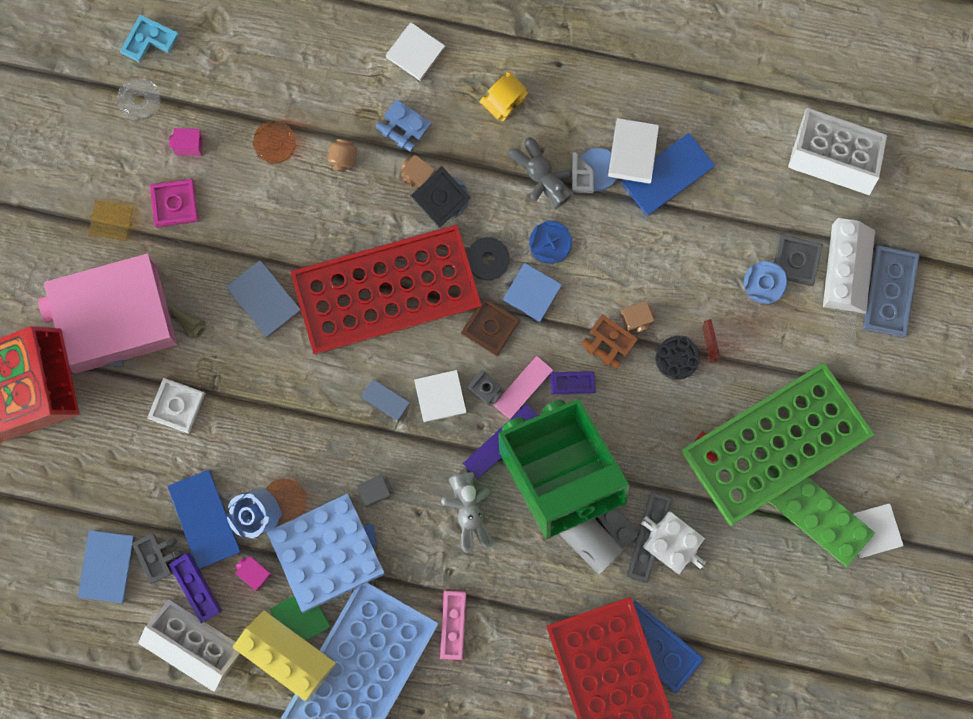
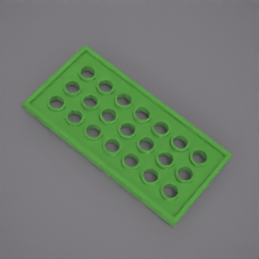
M824 362L681 450V453L728 524L732 526L875 434ZM813 388H821L823 397H817L813 393ZM796 398L804 399L806 407H798L796 405ZM826 405L833 406L836 414L829 415L826 412ZM782 408L788 412L787 419H783L778 415L779 409ZM808 417H816L818 419V426L810 425ZM762 419L770 422V430H765L761 427L760 421ZM839 423H843L848 427L847 434L839 431ZM791 427L799 428L801 436L794 437L790 431ZM744 430H748L753 434L752 441H747L743 438L742 433ZM822 434L830 437V445H826L821 441ZM780 438L783 441V448H776L773 444V439ZM730 441L734 443L735 451H727L724 446L725 442ZM804 445L812 447L814 451L812 456L804 453ZM762 449L766 454L765 459H758L755 455V450ZM712 452L716 454L717 462L710 463L706 457L707 453ZM787 456L795 459V467H790L786 464L785 459ZM738 460H744L748 464L746 471L738 468ZM769 467H773L778 471L777 478H771L768 475ZM720 471H726L730 475L729 482H723L719 478ZM750 479H757L760 482V489H753L750 486ZM733 490H739L742 493L741 501L733 499Z

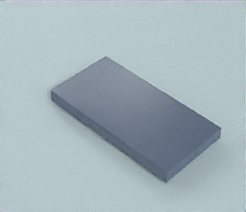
M876 246L869 284L867 312L864 314L862 330L902 338L907 337L920 254Z

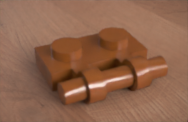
M602 314L589 332L596 339L591 342L585 338L581 345L588 349L587 352L591 355L594 353L604 360V364L607 366L611 365L617 369L621 362L614 358L616 354L619 353L626 357L638 338ZM601 342L612 348L610 353L598 347Z

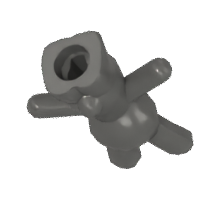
M529 137L525 140V148L532 159L517 148L510 149L509 156L526 169L532 180L538 182L531 193V200L537 201L544 191L545 196L550 199L553 208L556 210L573 196V192L561 181L570 178L572 172L564 170L552 173L551 165L546 158L542 157L536 140Z

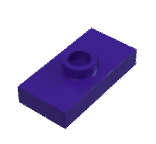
M595 371L550 373L551 395L596 393Z

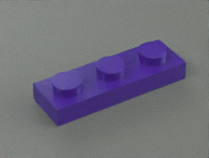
M190 553L169 564L170 569L201 623L222 612L220 605Z

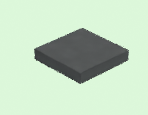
M781 234L774 263L784 270L788 281L813 287L823 244Z

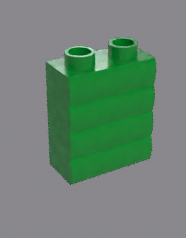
M579 398L567 404L564 400L554 401L542 410L541 415L527 421L524 417L514 418L502 427V432L498 433L499 453L546 540L627 504L629 483Z

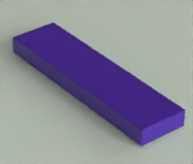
M526 404L510 420L524 417L527 421L538 415ZM502 427L463 462V465L470 472L474 473V477L477 480L502 458L499 453L498 435L499 432H502Z

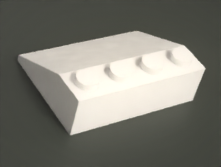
M806 108L788 168L870 195L879 179L887 135Z

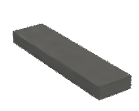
M651 491L642 520L645 521L644 518L647 516L656 524L660 522L669 511L672 498ZM642 524L625 577L648 583L655 556L643 548V545L649 539L651 531Z

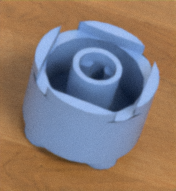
M262 488L234 497L229 503L228 508L230 510L229 515H227L228 523L237 535L255 538L271 531L281 518L282 511L275 497L267 489Z

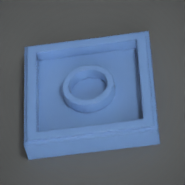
M524 263L504 296L503 302L540 322L562 284Z

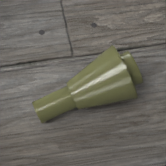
M175 306L169 309V313L178 319V322L190 338L199 337L205 331L204 320L183 313Z

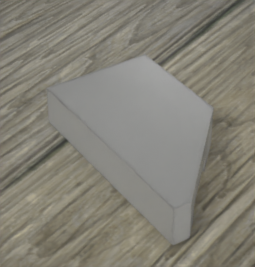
M573 152L572 192L594 193V170L579 157L577 152Z

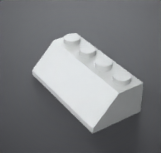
M837 218L832 224L823 307L864 314L867 312L875 230L860 221Z
M168 600L146 625L138 643L214 692L241 654L233 648L234 640L207 623H201L196 616L171 600Z

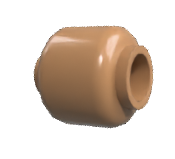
M337 139L336 142L330 144L327 161L334 165L333 169L346 172V167L352 168L355 165L357 148L353 146L354 142Z

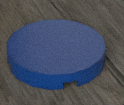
M546 221L537 225L530 235L529 246L531 253L537 260L546 264L561 262L568 256L572 248V237L568 229L557 221Z

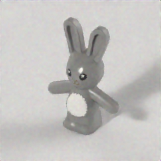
M473 472L451 477L449 481L455 498L443 497L441 499L442 505L460 509L458 521L462 527L461 547L465 553L473 551V530L483 547L490 548L493 545L492 538L483 524V513L477 506V504L491 494V490L484 488L476 494Z

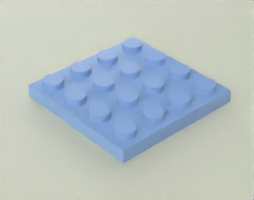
M348 494L267 532L302 613L385 575Z

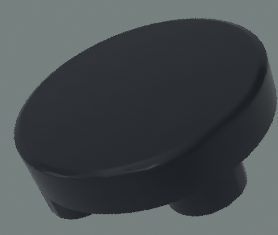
M673 336L660 344L655 360L657 368L665 377L672 380H682L688 378L696 371L700 363V355L696 345L688 337Z

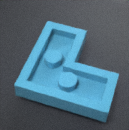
M139 15L120 52L141 63L150 45L170 53L179 34Z

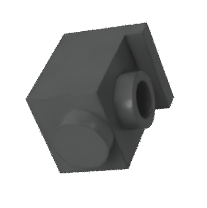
M482 369L468 385V390L487 405L491 401L496 403L503 394L500 392L502 386ZM483 385H490L491 390L488 392L484 391Z

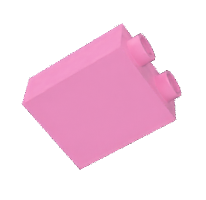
M148 253L44 282L47 296L38 298L41 316L46 324L54 322L55 328H61L69 367L75 374L102 367L111 362L127 360L178 345L157 265Z

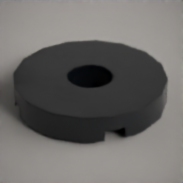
M484 237L478 239L470 246L467 252L471 272L479 279L488 281L498 279L506 272L509 266L510 255L508 249L501 241L495 238ZM485 254H491L494 257V262L492 264H485L482 261V257Z

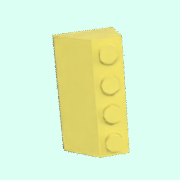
M265 610L245 628L233 645L235 650L305 701L312 699L336 665L335 661Z

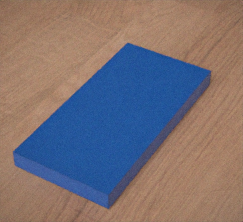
M687 133L654 158L650 184L626 179L621 184L648 217L713 169L715 164L691 134Z
M210 470L167 486L199 570L241 553L234 532L228 523L226 511Z
M634 600L633 604L659 679L677 694L704 658Z

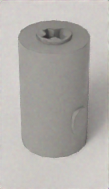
M595 519L559 534L598 574L608 567L624 550Z

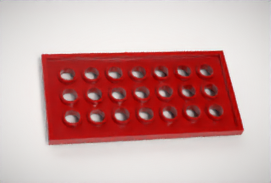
M458 225L290 271L314 355L482 307ZM440 246H445L448 248L449 253L441 257L436 253V250ZM419 252H425L428 255L427 261L423 263L418 262L415 257ZM398 258H404L407 261V265L400 269L395 266V261ZM377 264H384L386 271L383 274H376L374 267ZM445 267H452L455 270V274L452 277L444 276L442 271ZM356 270H363L365 277L362 280H356L353 278V273ZM426 272L434 275V280L430 283H425L421 279L422 275ZM337 275L344 278V283L341 286L332 284V279ZM405 278L413 281V286L409 289H404L401 286V281ZM316 281L323 283V289L320 292L311 290V285ZM384 284H389L392 287V292L388 295H383L380 292V287ZM451 287H458L461 290L460 296L456 298L451 297L448 293ZM363 290L371 292V298L367 301H362L359 298V293ZM430 293L439 294V302L435 304L430 303L427 299ZM341 296H347L350 298V304L342 307L338 304V299ZM409 299H417L419 301L418 308L414 310L409 309L406 305ZM320 302H327L329 309L327 312L321 313L317 310V305ZM391 304L398 307L397 314L392 316L386 313L387 306ZM373 310L377 313V318L371 322L365 319L366 312ZM348 316L356 319V324L350 328L344 325V320ZM327 322L335 325V330L329 334L323 331V326Z

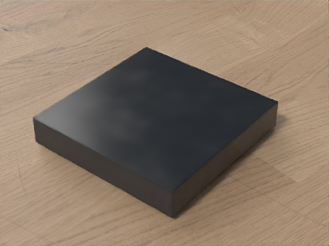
M440 166L410 195L439 228L471 199L443 166Z

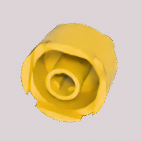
M508 71L506 76L503 75L488 90L489 94L486 97L483 96L480 103L497 120L501 119L504 121L512 113L511 111L514 109L512 106L514 104L519 106L529 93L527 88Z

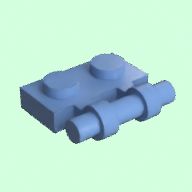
M396 99L384 115V119L390 123L385 125L379 122L376 125V129L382 132L381 135L385 138L389 137L394 140L400 148H405L411 152L415 147V144L410 142L411 138L413 137L420 141L430 128L431 122ZM398 127L399 129L404 131L405 134L401 136L400 134L395 132L394 129Z

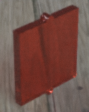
M712 319L704 321L702 330L710 363L718 362L720 353Z

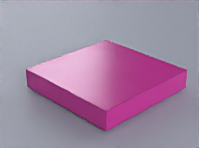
M193 179L150 185L154 225L156 228L199 222Z

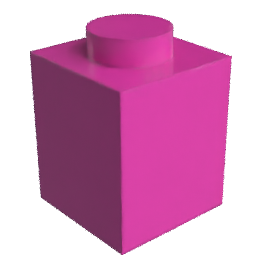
M174 128L173 135H170L169 146L173 149L176 155L202 156L203 135L200 129Z
M249 556L248 559L244 557L236 566L238 570L235 574L255 591H259L272 576V573L252 556Z

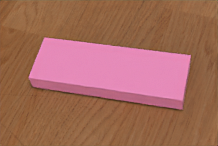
M536 356L496 401L494 406L508 419H511L550 375L553 369Z
M444 591L440 659L463 660L466 592Z

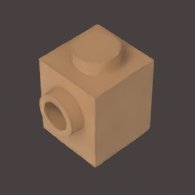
M415 154L411 159L407 158L401 166L402 180L411 188L413 186L418 188L435 172L434 168Z
M647 301L624 308L620 312L625 329L629 333L636 330L638 333L649 330L650 325L654 322L653 318L656 317L653 307L648 306Z

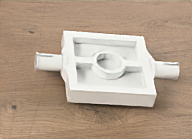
M668 511L665 517L657 524L647 516L644 518L645 521L642 520L641 524L651 531L649 539L643 545V548L674 572L680 574L690 561L699 569L705 565L706 561L696 555L699 546L705 538L673 513Z

